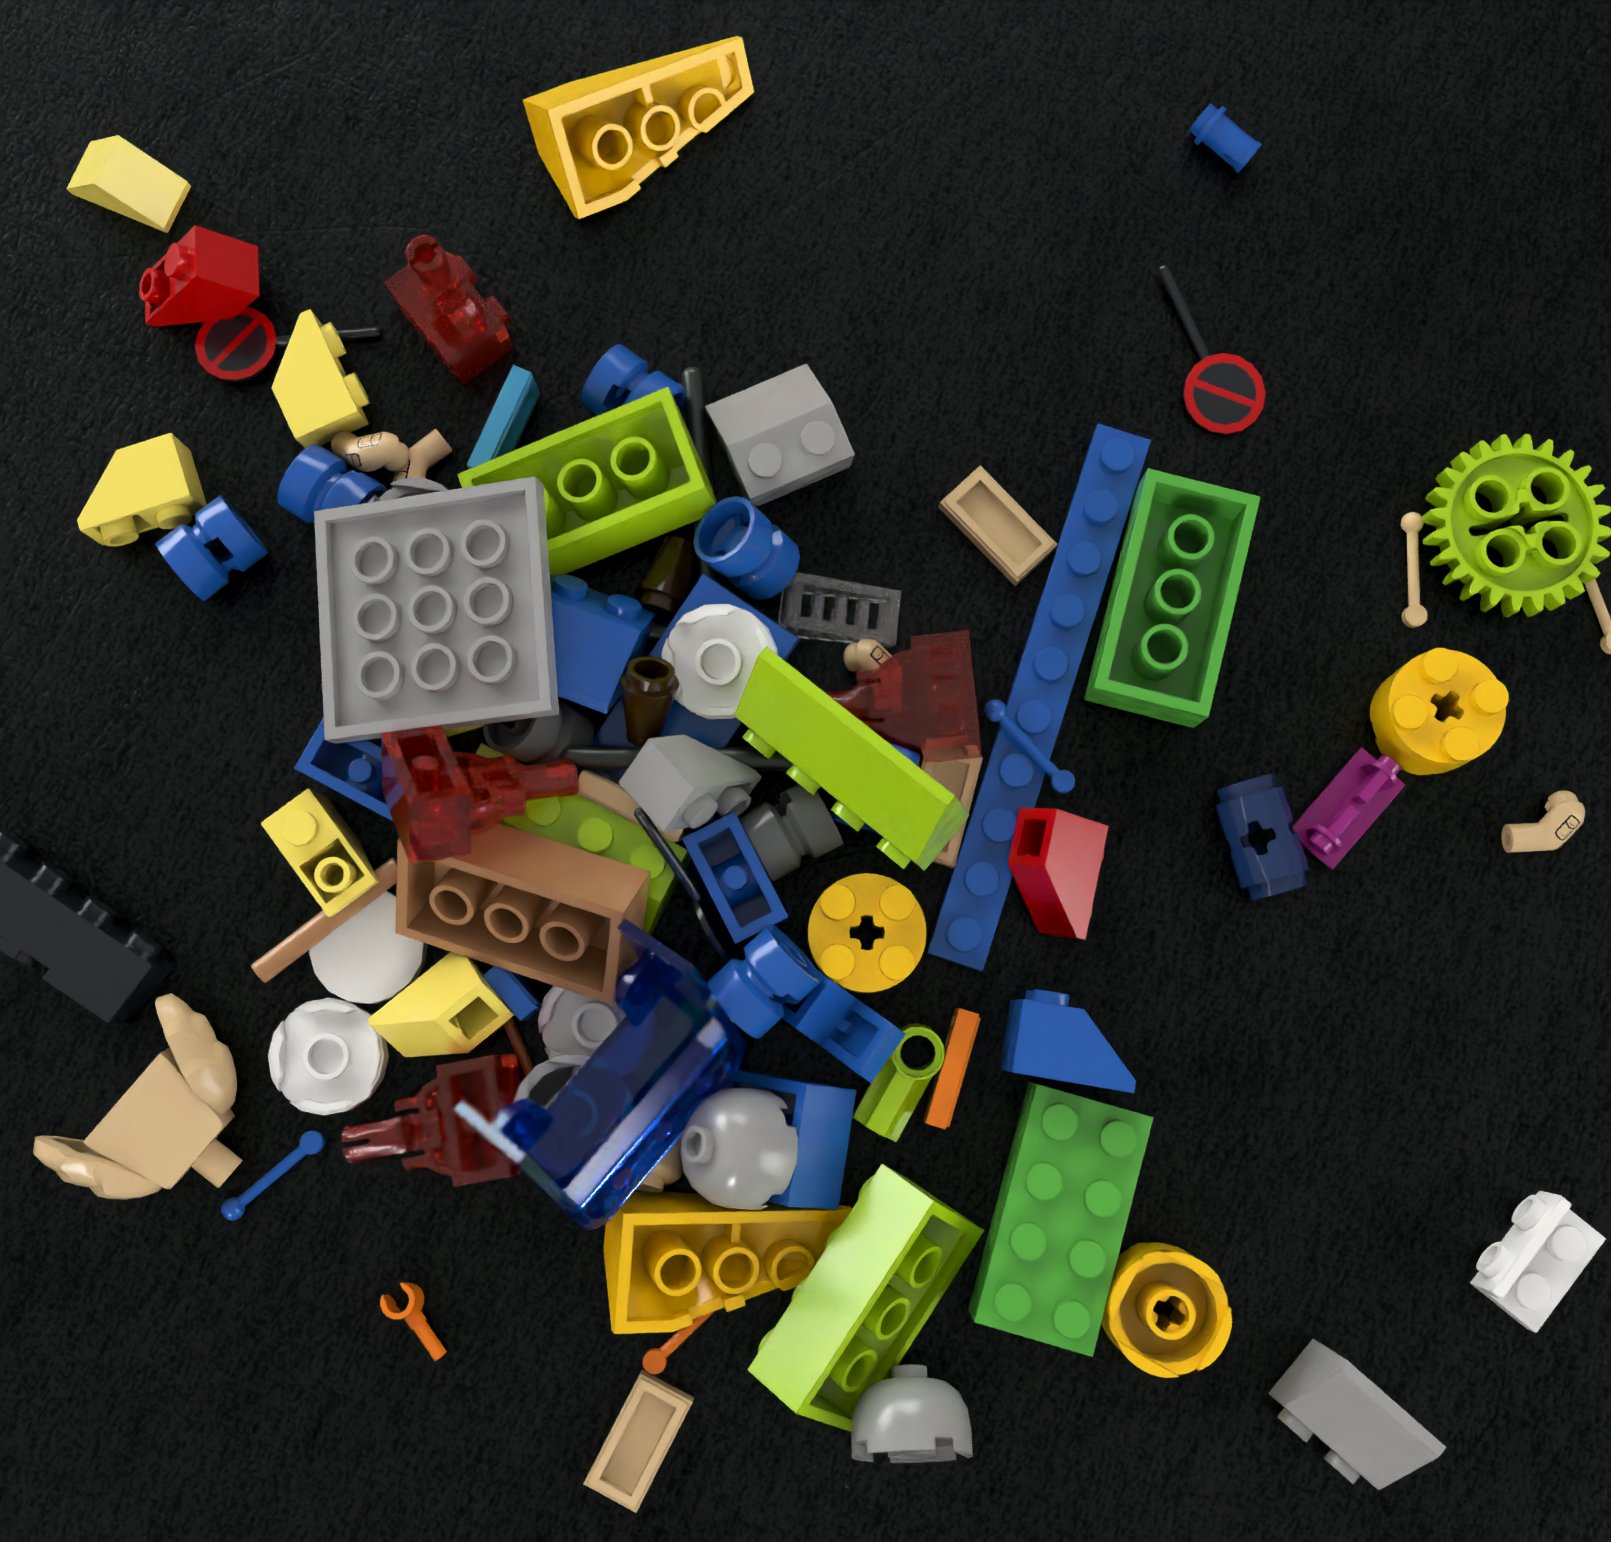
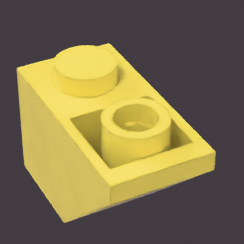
M311 309L300 313L271 387L295 439L304 448H308L311 445L321 446L332 441L333 437L341 431L352 432L369 424L361 407L370 404L355 372L347 376L338 357L346 354V350L335 327L331 322L322 325Z
M168 433L116 450L77 519L80 531L101 545L122 546L136 541L139 538V533L157 527L173 529L181 524L187 525L193 519L192 516L207 505L190 449L172 433Z
M308 788L261 822L263 828L328 917H333L379 882L359 839L327 796Z
M450 952L367 1020L370 1026L404 1057L469 1053L513 1017L514 1013L483 977L487 971L475 959Z

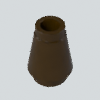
M677 536L665 537L662 546L659 548L634 592L635 597L638 599L637 601L642 606L641 608L656 613V619L671 623L690 594L695 554L693 543Z
M643 656L631 660L627 670L620 677L627 729L626 738L630 743L643 747L649 738L661 737L679 688V680L675 676L673 665L664 659L653 656Z

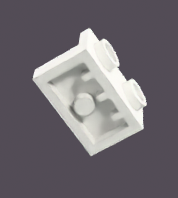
M1540 1190L1536 1195L1528 1196L1518 1205L1512 1215L1514 1225L1501 1242L1491 1244L1482 1253L1476 1266L1479 1272L1470 1282L1522 1326L1535 1333L1538 1332L1606 1240L1604 1236L1570 1210L1572 1204L1564 1197Z

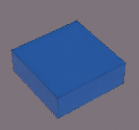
M494 966L483 975L520 1021H530L540 1012L543 1003L542 999L520 974Z

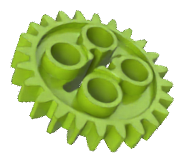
M1506 434L1499 436L1492 442L1491 447L1484 440L1479 441L1470 449V455L1463 451L1450 462L1453 469L1447 467L1435 478L1441 487L1434 488L1425 498L1437 508L1429 510L1422 516L1424 523L1436 527V531L1423 539V544L1439 546L1441 553L1430 561L1431 566L1447 564L1451 570L1445 576L1442 583L1445 586L1457 580L1464 583L1465 585L1460 595L1462 601L1476 593L1482 595L1480 608L1483 612L1493 608L1499 601H1501L1504 617H1510L1517 613L1521 606L1527 617L1541 612L1543 606L1552 611L1565 604V597L1571 600L1585 591L1582 582L1588 583L1600 575V572L1592 563L1597 564L1610 555V552L1597 544V542H1601L1611 536V528L1599 524V519L1611 512V506L1595 505L1593 499L1605 489L1604 485L1587 487L1584 479L1589 475L1592 468L1588 465L1574 471L1569 467L1574 456V451L1571 449L1559 458L1552 456L1553 440L1551 439L1545 441L1536 450H1533L1530 434H1524L1514 443L1513 447ZM1531 485L1540 488L1544 492L1546 504L1538 502L1533 497ZM1475 493L1484 495L1490 501L1492 512L1484 511L1478 506L1475 500ZM1561 515L1564 518V521L1539 522L1524 531L1522 526H1519L1542 520L1548 516ZM1508 520L1510 521L1511 525H1514L1503 529H1497L1495 531L1488 533L1487 535L1472 536L1469 533V529H1496ZM1542 538L1551 541L1555 545L1558 559L1550 557L1545 552ZM1487 546L1496 549L1501 554L1503 567H1498L1489 560L1486 554Z

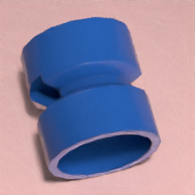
M617 344L601 357L591 371L581 392L580 402L583 407L598 416L669 387L680 411L685 401L686 388L661 371L649 374L647 361L625 346Z
M311 445L304 449L286 470L279 486L277 498L278 504L282 508L306 523H314V511L368 503L374 495L380 498L387 489L383 484L363 472L357 473L354 470L348 472V464L343 459L320 445Z
M222 495L195 513L196 525L190 527L181 524L155 543L174 572L203 601L230 582L229 571L235 569L244 572L269 553L252 528ZM217 537L225 545L224 549L218 554L208 543Z
M734 496L716 503L703 515L696 528L693 541L696 554L717 573L725 576L738 590L749 598L762 600L780 593L791 582L798 569L800 559L798 545L778 526L772 525L770 520L745 498Z
M771 924L744 947L745 959L743 961L732 958L707 982L708 989L713 998L729 1018L744 1032L757 1039H760L785 1015L783 1007L785 1002L796 1005L821 982L820 974L805 953L784 932Z

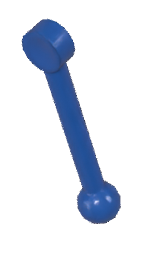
M997 699L989 701L984 709L986 717L991 721L999 722L1051 777V787L1055 792L1066 794L1071 791L1075 785L1073 774L1067 770H1059L1007 715V707L1004 702Z
M315 1130L304 1133L300 1138L299 1146L239 1197H230L223 1202L221 1206L223 1217L230 1221L241 1218L244 1214L245 1206L304 1156L316 1154L324 1148L325 1138L323 1134Z

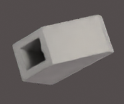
M682 734L649 738L618 783L662 832L687 827L694 829L703 824L713 823L734 811L737 817L740 816L751 802L749 794L762 777L755 769Z

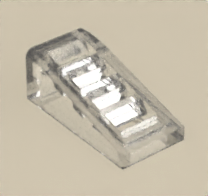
M796 572L791 582L782 590L778 624L798 638L845 643H858L861 639H872L878 641L884 647H894L896 645L901 591ZM803 595L811 596L808 618L800 616ZM825 598H833L831 622L823 620ZM848 600L856 601L854 626L846 624ZM870 602L879 603L876 630L867 628Z

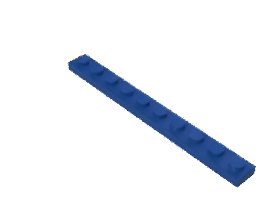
M1099 423L1091 439L1006 703L1007 715L1049 760L1151 442L1149 439ZM1001 724L996 734L959 849L956 864L953 868L926 952L928 955L979 972L983 971L1013 877L1007 863L1019 807L1035 808L1046 773Z

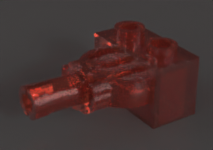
M420 235L412 239L407 245L405 252L409 261L408 265L386 280L384 284L399 309L463 386L514 347L506 329L512 321L492 295L484 300L473 286L478 283V279L459 254L454 256L444 251L433 237Z
M969 630L910 636V650H905L891 656L878 669L856 671L858 683L857 686H851V690L825 692L880 737L906 749L922 750L925 763L982 758Z
M442 726L381 733L382 792L409 863L439 861L447 857L471 854V835L491 829L504 817L523 815L525 813L526 801L576 796L578 794V772L571 758L522 766L520 761H515L512 755L486 758L472 753L453 752Z
M516 1054L490 1055L436 1066L437 1078L425 1085L416 1096L399 1099L395 1102V1111L419 1108L417 1114L361 1125H347L342 1131V1143L363 1139L370 1140L368 1144L343 1149L345 1159L349 1163L354 1164L362 1160L423 1149L425 1150L424 1155L402 1159L404 1168L411 1170L428 1167L439 1174L451 1176L453 1187L534 1171L533 1161L522 1152L512 1131L511 1106L521 1083Z

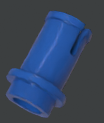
M1210 103L1189 131L1196 136L1194 140L1196 145L1203 142L1232 166L1235 172L1239 173L1262 144L1259 141H1255L1224 115L1227 108L1222 106L1220 109H1217Z

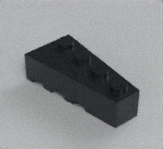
M0 828V951L12 959H16L31 967H37L39 963L45 965L47 968L41 975L43 980L107 1023H131L173 968L172 965L158 956L162 951V947L152 938L138 930L133 929L130 934L113 922L118 915L112 908L89 895L85 900L68 888L73 880L67 874L47 862H42L40 866L24 855L28 846L13 834Z

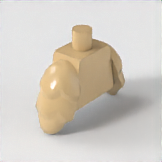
M172 993L158 997L155 1001L157 1015L169 1048L162 1051L88 1137L85 1140L60 1136L35 1137L33 1154L45 1166L56 1171L64 1182L89 1187L98 1197L133 1199L158 1192L162 1187L171 1189L191 1167L217 1188H220L243 1161L216 1139L235 1116L230 1109L235 1102L237 1090L236 1069L231 1052L225 1044L217 1040L214 1030L205 1015L194 1012L188 1004Z

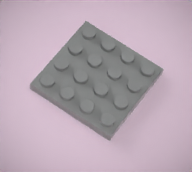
M537 477L314 511L324 735L326 741L338 744L559 715L544 484Z

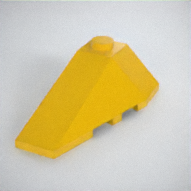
M735 36L575 80L523 99V103L538 153L573 215L581 219L627 201L641 189L639 184L660 166L666 168L679 157L676 152L701 131L707 133L753 94L754 89L742 37Z
M663 1191L662 1193L608 1192L604 1260L611 1330L614 1334L675 1332L693 1325L692 1319L725 1308L727 1312L745 1306V1300L777 1288L786 1291L797 1287L803 1279L809 1276L824 1253L829 1236L843 1224L853 1208L839 1205V1209L787 1207L767 1201L763 1204L769 1206L761 1210H748L714 1205L702 1195L669 1191Z

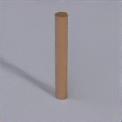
M392 857L377 868L374 872L379 882L333 917H328L322 910L251 964L256 975L263 982H268L397 883V860Z

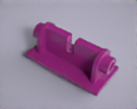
M1361 747L1293 824L1295 833H1298L1301 844L1332 870L1405 786L1396 777L1397 773L1401 770L1400 766L1386 755H1382L1376 760Z

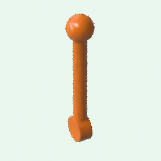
M714 1312L692 1319L693 1325L678 1330L660 1348L648 1350L643 1358L644 1369L650 1374L662 1372L667 1364V1357Z

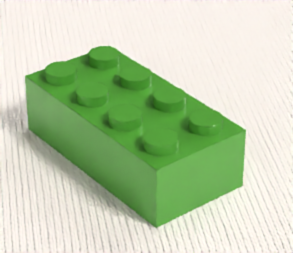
M1147 469L1135 489L1084 700L1190 728H1195L1209 717L1260 496Z
M1028 1081L968 1308L975 1323L1093 1357L1154 1117Z

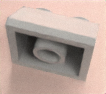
M807 364L705 406L706 413L742 496L755 507L849 468L855 456L831 399Z
M1315 1339L1310 1341L1268 1393L1284 1407L1277 1417L1306 1443L1313 1434L1330 1448L1324 1459L1352 1484L1362 1476L1375 1488L1381 1490L1437 1459L1447 1448L1348 1360Z

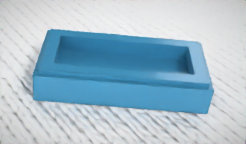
M515 365L512 366L467 463L469 469L515 450L540 396L539 389L530 371Z

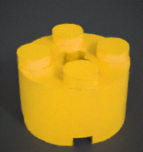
M1446 648L1432 649L1410 660L1389 676L1377 689L1370 706V721H1372L1376 736L1375 742L1383 755L1393 759L1400 766L1401 770L1408 773L1430 775L1454 770L1482 755L1496 742L1505 723L1509 694L1505 685L1498 681L1489 668L1476 658ZM1437 710L1439 711L1438 717H1439L1442 721H1438V720L1434 717V715L1436 714V711H1437Z
M864 873L851 875L832 884L815 903L808 924L809 949L819 970L843 989L856 993L879 992L903 981L919 963L926 943L925 918L919 903L911 891L897 881L878 874ZM861 919H870L872 928L882 931V939L874 940L871 950L861 949L860 940L850 938V929H857L860 926Z
M1156 1242L1137 1243L1118 1256L1101 1324L1110 1340L1135 1366L1158 1377L1172 1378L1195 1370L1200 1371L1211 1365L1218 1358L1230 1336L1232 1314L1224 1286L1219 1276L1207 1264L1177 1246ZM1158 1300L1168 1301L1174 1306L1173 1312L1169 1317L1165 1314L1157 1315L1153 1311Z

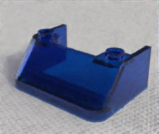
M627 919L617 928L639 959L633 966L623 972L617 983L615 1002L625 1018L552 1101L543 1108L530 1098L518 1100L502 1108L492 1124L463 1100L453 1109L500 1156L585 1230L597 1229L615 1215L682 1136L695 1109L704 1099L720 1091L733 1076L745 1054V1041L694 965Z

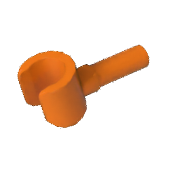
M400 1283L402 1289L409 1297L407 1308L404 1311H400L396 1301L390 1295H382L380 1299L382 1312L391 1319H405L433 1360L436 1361L446 1354L447 1351L427 1323L426 1317L421 1311L424 1305L423 1291L418 1285L413 1283Z

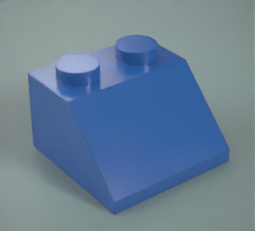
M551 574L550 586L558 696L607 714L622 695L620 677L627 670L629 662L645 655L656 613L641 608V604L631 597L620 594L608 596L592 590L580 578L571 575L555 576Z
M1034 989L1033 991L1026 990L1025 999L1010 1000L1000 1069L1013 1073L1112 1090L1135 1092L1136 1080L1084 1009L1068 1007L1070 995Z
M726 1068L723 1089L754 1088L771 1091L783 1099L788 1109H781L787 1126L796 1127L798 1136L797 1164L791 1181L782 1195H772L768 1201L787 1207L839 1209L856 1090L813 1081Z

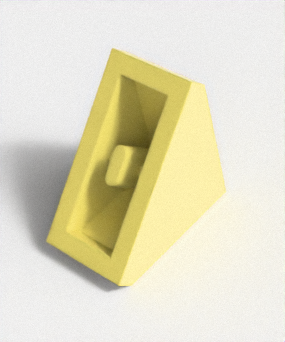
M117 135L89 143L67 190L73 195L168 233L191 185L188 181Z

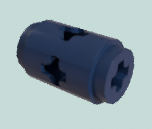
M1273 773L1217 789L1221 802L1215 805L1224 836L1229 841L1232 852L1230 854L1240 887L1248 888L1251 900L1276 895L1308 885L1304 871L1309 869V865L1300 837L1293 828L1292 822L1294 819L1283 785L1277 787ZM1257 821H1259L1262 829L1273 828L1275 831L1276 839L1267 843L1268 852H1265L1261 844L1251 845L1248 835L1257 831Z

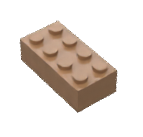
M431 802L398 839L395 933L613 1005L640 962L651 871Z

